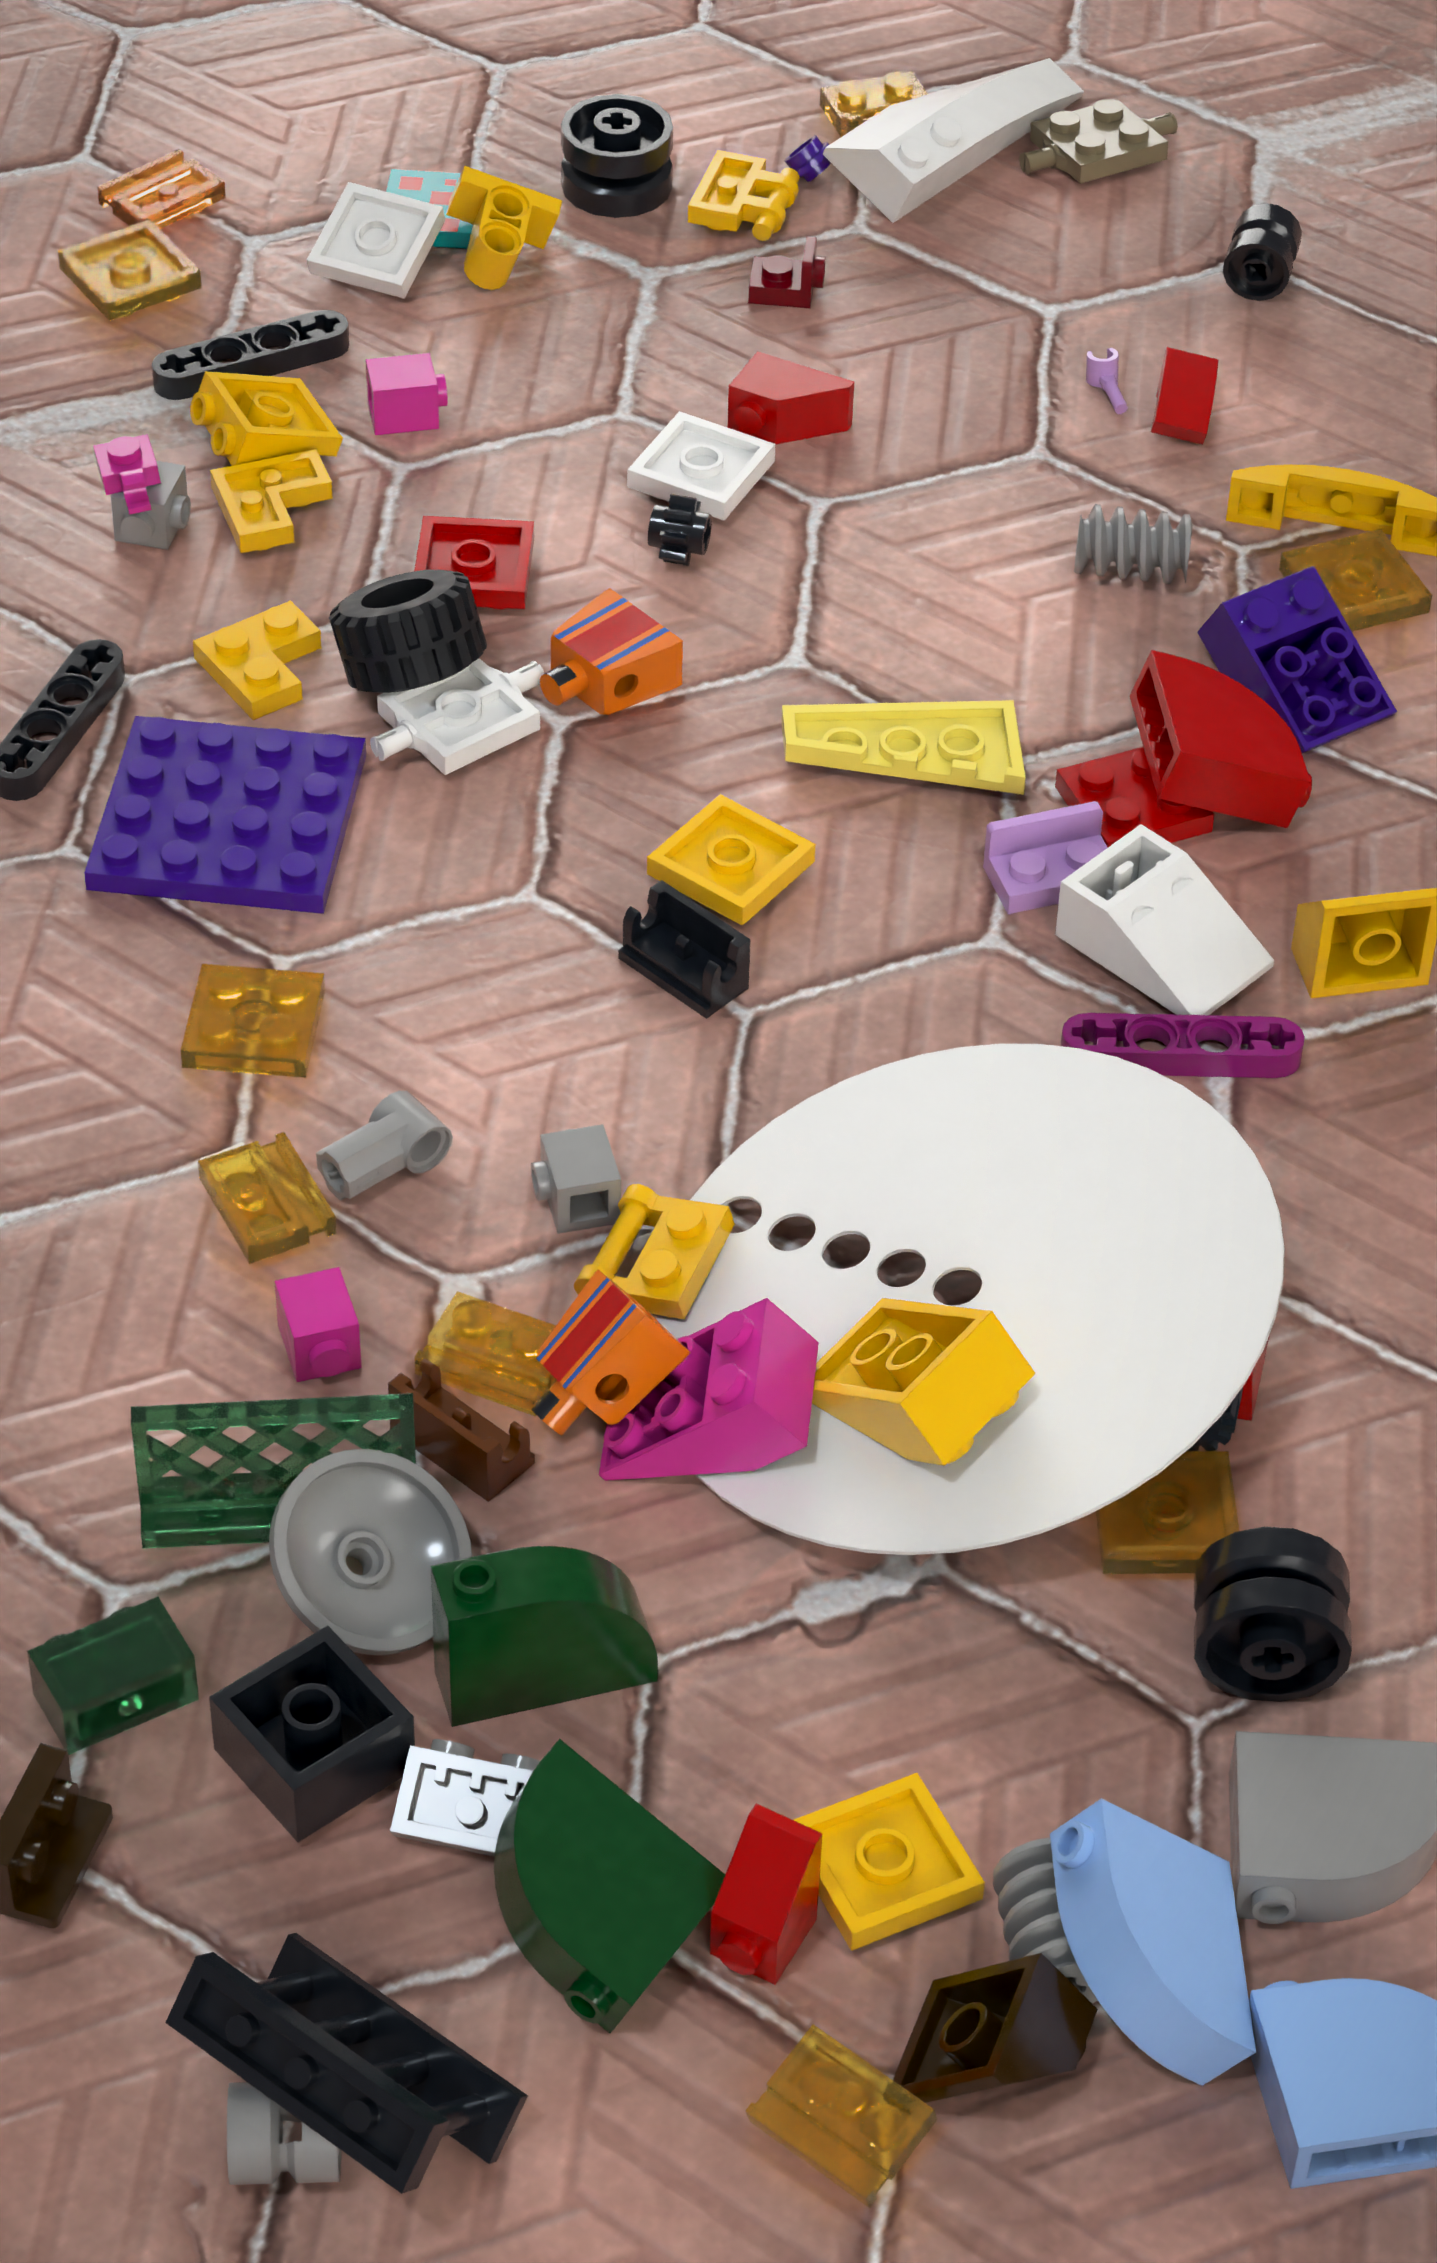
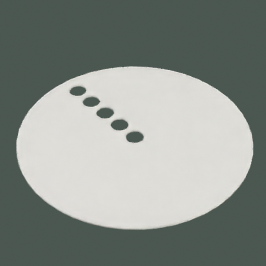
M1045 1044L967 1046L917 1055L879 1066L843 1080L807 1098L778 1116L741 1144L714 1170L690 1200L724 1206L735 1200H753L762 1208L760 1219L753 1227L746 1231L729 1234L685 1319L651 1315L678 1339L714 1324L734 1311H740L768 1298L819 1342L818 1362L882 1298L945 1305L934 1296V1288L937 1282L944 1275L957 1270H968L976 1273L982 1280L979 1293L971 1301L955 1305V1307L993 1311L1036 1374L1018 1391L1019 1398L1016 1403L1003 1414L992 1417L973 1437L974 1443L972 1447L961 1458L947 1463L945 1466L908 1460L812 1404L807 1447L755 1471L695 1475L721 1499L754 1520L794 1537L829 1547L865 1553L896 1555L955 1553L1020 1540L1083 1518L1135 1490L1162 1472L1191 1448L1231 1404L1245 1385L1265 1348L1278 1311L1284 1278L1285 1248L1280 1213L1270 1182L1256 1155L1238 1131L1219 1112L1183 1085L1138 1064L1115 1056L1079 1048ZM799 1216L808 1218L815 1224L816 1230L813 1238L799 1249L782 1251L774 1248L769 1242L771 1230L784 1219ZM857 1234L869 1241L870 1251L867 1257L856 1266L837 1269L829 1266L823 1260L825 1248L837 1237ZM913 1252L925 1260L926 1266L921 1277L907 1286L891 1287L882 1283L878 1278L881 1264L894 1254Z

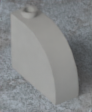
M1236 1731L1229 1769L1231 1876L1237 1918L1257 1919L1267 1924H1281L1287 1921H1343L1378 1911L1410 1892L1430 1870L1437 1857V1743Z

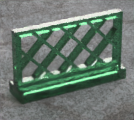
M413 1393L131 1406V1430L141 1511L142 1549L268 1543L271 1522L276 1506L287 1487L304 1471L302 1469L310 1463L313 1464L319 1459L333 1454L328 1450L344 1439L362 1449L380 1450L384 1453L396 1454L416 1464ZM400 1419L399 1424L380 1437L362 1427L370 1420ZM305 1423H318L326 1428L311 1440L292 1430L297 1425ZM247 1426L256 1431V1433L242 1443L222 1433L229 1427ZM177 1430L186 1436L170 1447L148 1435V1431ZM274 1442L293 1452L278 1464L259 1454ZM206 1446L223 1457L211 1466L206 1467L189 1456L201 1447ZM241 1466H242L243 1468H245V1469L251 1471V1473H233V1472L236 1471V1470H237L238 1468H240ZM170 1470L182 1475L162 1477Z

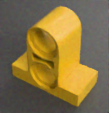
M464 166L450 198L446 215L473 224L464 261V272L468 279L484 289L494 290L503 287L513 270L524 243L544 249L560 214L562 200Z

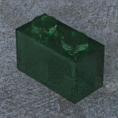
M158 1596L136 1606L121 1608L109 1617L71 1633L56 1635L44 1644L27 1651L33 1695L64 1749L68 1750V1755L199 1700L195 1656Z

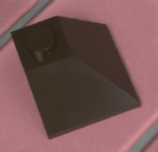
M1042 1953L935 1979L932 1981L884 2101L893 2110L1073 2071L1085 2052L1086 2040L1098 2009Z

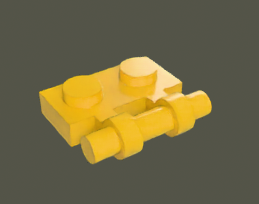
M717 150L688 204V223L704 225L713 230L737 232L742 221L753 222V236L760 241H766L772 234L781 229L786 218L785 209L794 203L798 195L799 174L792 168H785L780 174L766 171V159Z

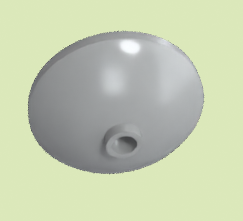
M374 1449L340 1451L323 1457L307 1467L291 1482L281 1496L272 1518L269 1535L270 1561L273 1574L291 1610L314 1633L328 1625L353 1652L369 1655H388L404 1652L422 1645L433 1637L431 1566L472 1557L470 1537L464 1518L458 1506L441 1483L422 1467L396 1454ZM347 1556L354 1557L361 1563L363 1568L362 1575H357L350 1571L346 1563Z

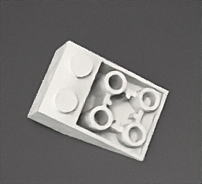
M1142 824L1061 881L1055 935L1176 1015H1210L1274 965V959L1191 857Z

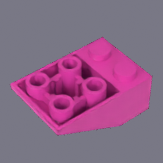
M768 1298L740 1311H734L726 1315L722 1320L689 1336L678 1338L677 1340L690 1351L689 1355L618 1424L610 1426L606 1423L599 1476L607 1481L755 1471L807 1447L819 1342Z

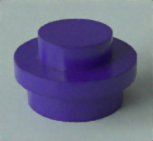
M815 135L796 148L785 159V163L789 168L796 170L799 177L803 176L809 182L831 164L823 155L825 148L830 144L828 142L822 144Z

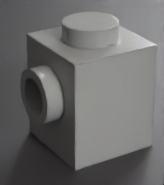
M156 461L161 483L146 487L151 505V510L129 515L123 492L111 495L115 541L168 550L178 529H185L189 521L191 502L187 495L185 465Z
M604 1125L541 1134V1161L531 1163V1177L536 1199L538 1201L547 1199L557 1233L615 1224L621 1213L618 1207V1203L621 1200V1177Z

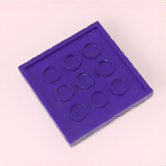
M135 716L85 868L86 890L324 914L366 759V738L288 731L277 728L267 729L226 725L223 723L175 720L163 717Z

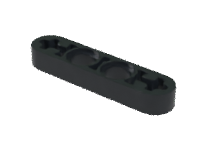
M319 310L167 350L158 354L152 362L154 390L159 396L166 399H188L199 391L205 371L272 376L335 359L348 351L349 324L347 318L339 312ZM274 346L286 347L284 349L277 350L266 349L268 347ZM227 359H229V360H237V361H235V362H230V363H219V362H217V361H219V360H227Z
M96 639L79 644L0 744V797L6 800L20 801L32 798L41 792L107 706L125 680L123 653L116 643L109 640ZM74 697L85 700L77 705H61L58 703L63 699ZM50 732L58 734L56 738L51 740L39 741L31 739L32 736L38 733ZM24 759L26 760V763H27V769L24 768V767H25V761H24Z

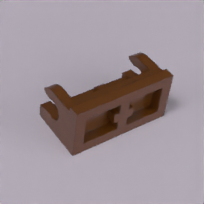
M423 1359L420 1366L422 1377L415 1389L411 1379L403 1373L398 1374L388 1382L390 1432L489 1502L535 1463V1454L530 1451L529 1431L513 1421L510 1424L509 1434H507L442 1388L440 1368L428 1359Z

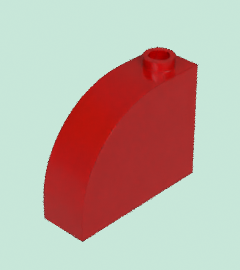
M1155 650L1150 651L1129 697L1157 798L1288 828L1298 807H1304L1310 797L1312 777L1307 771L1297 739L1283 718L1257 694L1229 676L1183 657Z

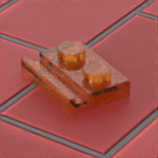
M180 149L97 187L99 205L102 207L111 206L113 215L144 237L158 232L164 227L191 214L198 213L204 208L226 198L225 181L196 160H185L184 152Z

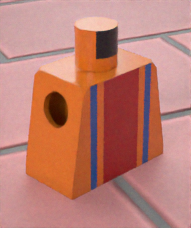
M609 588L554 630L551 636V670L540 677L541 690L546 699L555 706H559L576 696L599 714H613L682 685L683 640Z
M598 1269L538 1350L536 1359L550 1372L556 1381L531 1410L561 1436L586 1408H589L608 1425L618 1424L689 1355L690 1351L640 1303Z

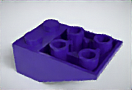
M1315 566L1222 602L1197 632L1219 672L1241 683L1268 703L1290 727L1302 753L1388 718L1397 712Z

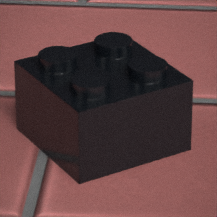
M328 1625L209 1696L214 1750L297 1842L305 1839L402 1778L410 1745L415 1746L414 1716Z

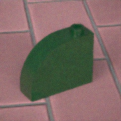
M531 1546L502 1550L431 1566L435 1675L452 1727L658 1681L657 1651L635 1588L624 1572L612 1562L590 1552L574 1548Z
M560 1738L536 1766L509 1807L498 1834L494 1860L497 1898L505 1924L514 1942L534 1969L564 1995L567 2005L577 2016L587 2022L598 2023L610 2034L714 1905L726 1875Z

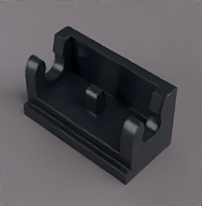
M663 880L650 888L647 900L649 908L643 919L641 913L634 907L630 906L627 909L623 919V947L618 950V959L707 1019L749 989L750 939Z

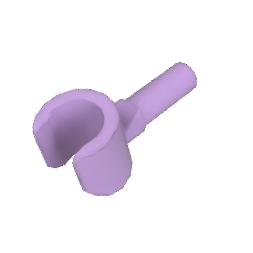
M1108 348L1107 359L1096 358L1092 355L1091 351H1088L1086 361L1087 383L1094 387L1103 388L1117 414L1126 412L1128 407L1118 388L1117 382L1118 351Z

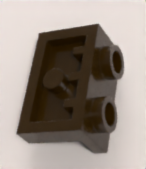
M44 1743L39 1744L0 1819V1914L48 1928H56L60 1925L113 1819L110 1804L78 1795V1784L72 1782L68 1750Z

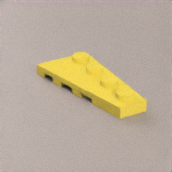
M1014 700L782 705V733L785 761L1024 795L1026 777Z

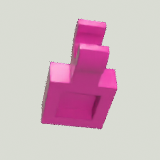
M148 434L136 437H118L108 443L94 445L96 463L106 495L123 492L129 515L151 510L146 487L160 484L161 481Z

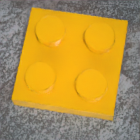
M720 794L647 856V875L658 881L663 880L680 893L743 926L815 862L816 844Z
M918 1773L793 1819L823 1834L819 1897L851 1951L983 1899L985 1885L983 1878Z

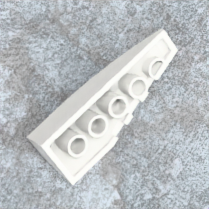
M1048 58L891 105L827 146L823 155L894 223L1031 131V122L1049 118L1053 113L1063 110L1081 98L1084 91L1059 66Z

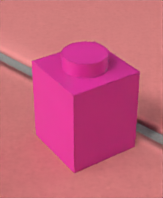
M430 353L365 359L367 404L375 435L439 429V407L447 406L448 404L447 387L444 373L435 374Z
M340 1267L275 1280L278 1327L296 1382L335 1376L342 1372L362 1368L359 1322Z

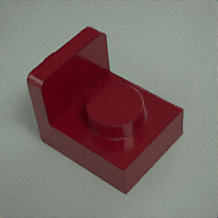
M806 236L803 260L789 259L780 255L770 257L754 256L749 282L748 304L811 308L813 289L823 288L826 257L816 256L817 237Z

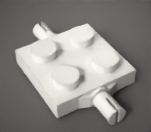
M478 658L462 671L439 682L406 691L382 693L377 696L378 714L393 729L370 739L371 749L376 757L379 756L380 761L406 748L415 749L422 753L443 774L447 775L540 730V711L522 696V693L540 685V677L545 674L540 664L537 665L536 661H532L530 664L508 674L489 667Z

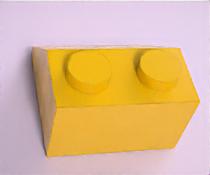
M1437 888L1298 904L1291 950L1310 998L1428 985L1437 940Z

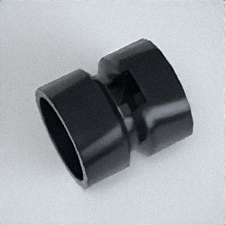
M1258 204L1243 211L1237 220L1223 265L1225 281L1236 294L1246 299L1262 301L1274 298L1282 293L1287 286L1302 236L1299 221L1290 211L1279 205Z

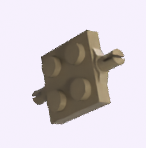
M1118 99L1099 100L1093 106L1075 111L1055 112L1049 118L1031 122L1030 141L1040 149L1021 153L1019 157L1020 166L1025 174L1048 167L1057 168L1069 173L1081 184L1167 160L1168 141L1162 136L1177 132V120L1171 112L1151 119L1139 118Z

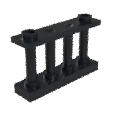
M297 1933L288 1934L268 1979L259 1982L253 1981L214 1952L196 1956L165 2022L401 2194L419 2187L444 2136L449 2135L488 2164L496 2162L528 2097L523 2091Z

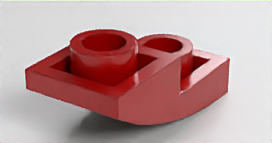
M1170 347L1166 348L1156 393L1157 403L1151 427L1152 433L1203 445L1209 427L1219 359Z

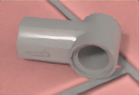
M397 1091L388 1095L376 1106L368 1124L316 1152L317 1168L324 1177L327 1188L340 1201L345 1198L351 1199L405 1167L413 1173H424L431 1170L447 1155L453 1136L451 1130L408 1091Z

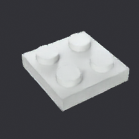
M348 182L307 258L309 272L405 299L445 222L443 207Z
M679 411L628 468L627 487L669 501L671 494L697 498V501H701L699 512L709 513L712 517L725 520L775 462V444Z

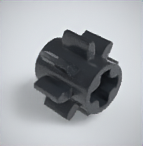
M671 494L669 507L662 505L654 506L648 528V545L660 548L659 559H663V562L689 566L691 553L705 555L711 536L712 515L699 512L701 501H697V498Z

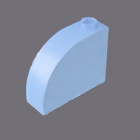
M1102 1798L1051 1832L1050 1840L1058 1909L1069 1947L1093 1994L1123 2033L1159 2064L1202 2086L1256 2053L1230 1862Z
M1354 1978L1329 1979L1306 1983L1279 1981L1268 1985L1264 1989L1251 1990L1249 2005L1256 2053L1250 2057L1290 2189L1437 2167V2000L1404 1986L1384 1981Z

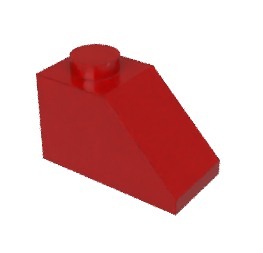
M757 351L729 384L727 428L769 441L775 445L848 431L852 426L854 381Z
M757 1803L754 1805L747 1817L711 1911L710 1955L719 1958L725 1966L742 1975L753 1974L776 1985L817 1920L822 1833Z

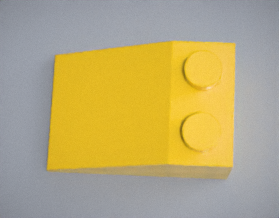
M882 1298L816 1363L812 1404L908 1460L945 1466L947 1463L961 1458L969 1451L974 1443L973 1437L992 1417L1003 1414L1016 1403L1019 1398L1018 1391L1036 1373L993 1311Z

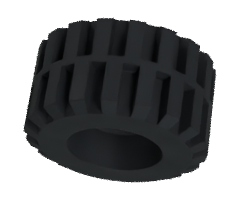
M433 569L413 571L388 577L353 592L338 603L330 612L329 620L348 683L352 688H357L359 691L378 693L400 692L439 682L468 667L487 648L469 579L460 572Z

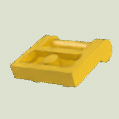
M641 1184L629 1185L618 1203L621 1213L594 1262L582 1268L574 1283V1289L579 1295L590 1278L599 1269L640 1303L650 1314L685 1319L735 1225L730 1208L724 1205L659 1196L647 1186ZM642 1226H653L654 1229L628 1277L615 1276Z

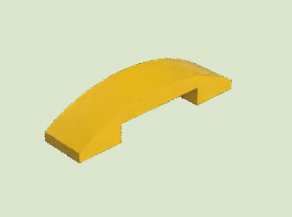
M1284 464L1233 470L1226 521L1280 530L1283 517L1347 527L1391 535L1389 549L1437 557V498L1422 490L1385 477L1329 466Z

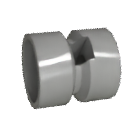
M248 2082L229 2083L227 2101V2164L230 2185L273 2184L279 2174L284 2171H289L296 2183L340 2182L341 2150ZM283 2121L302 2123V2141L283 2144Z

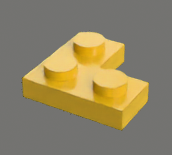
M317 449L210 470L211 488L240 553L255 550L262 551L275 546L295 543L294 525L286 508L303 507L311 503L333 499L332 481Z
M291 600L193 640L194 659L252 720L303 700L302 682L285 663L322 648L321 630Z

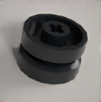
M612 94L595 96L580 101L565 113L561 123V147L564 154L561 162V185L565 198L576 208L598 216L612 218L632 217L655 210L668 200L673 180V165L670 159L673 150V124L670 115L661 106L642 97Z
M1259 1527L1234 1532L1212 1543L1197 1560L1194 1576V1609L1196 1611L1194 1659L1203 1677L1224 1692L1248 1700L1273 1702L1310 1697L1333 1686L1348 1670L1352 1652L1351 1621L1348 1616L1350 1576L1342 1554L1323 1538L1294 1528Z

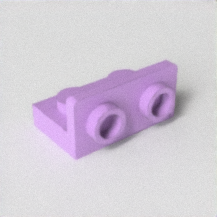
M1094 801L994 821L987 825L983 868L1007 914L1059 904L1061 881L1108 848L1101 836L1103 811L1098 802Z

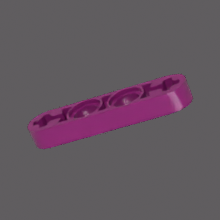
M1081 1013L1070 1017L1064 1023L1061 1046L1115 1056L1149 1068L1163 1076L1281 1078L1295 1073L1300 1067L1305 1036L1302 1029L1296 1023L1280 1017ZM1150 1038L1163 1042L1167 1047L1159 1051H1149L1140 1048L1136 1042L1141 1039ZM1204 1040H1216L1224 1043L1229 1049L1223 1052H1209L1202 1049L1198 1043ZM1084 1041L1093 1042V1045H1085ZM1117 1041H1123V1047H1116ZM1241 1044H1248L1247 1050H1242ZM1272 1045L1278 1046L1279 1049H1272Z

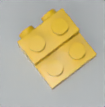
M205 371L199 391L193 396L190 405V415L193 423L205 426L211 434V447L214 454L226 456L232 466L317 449L321 456H337L343 440L341 434L301 378Z

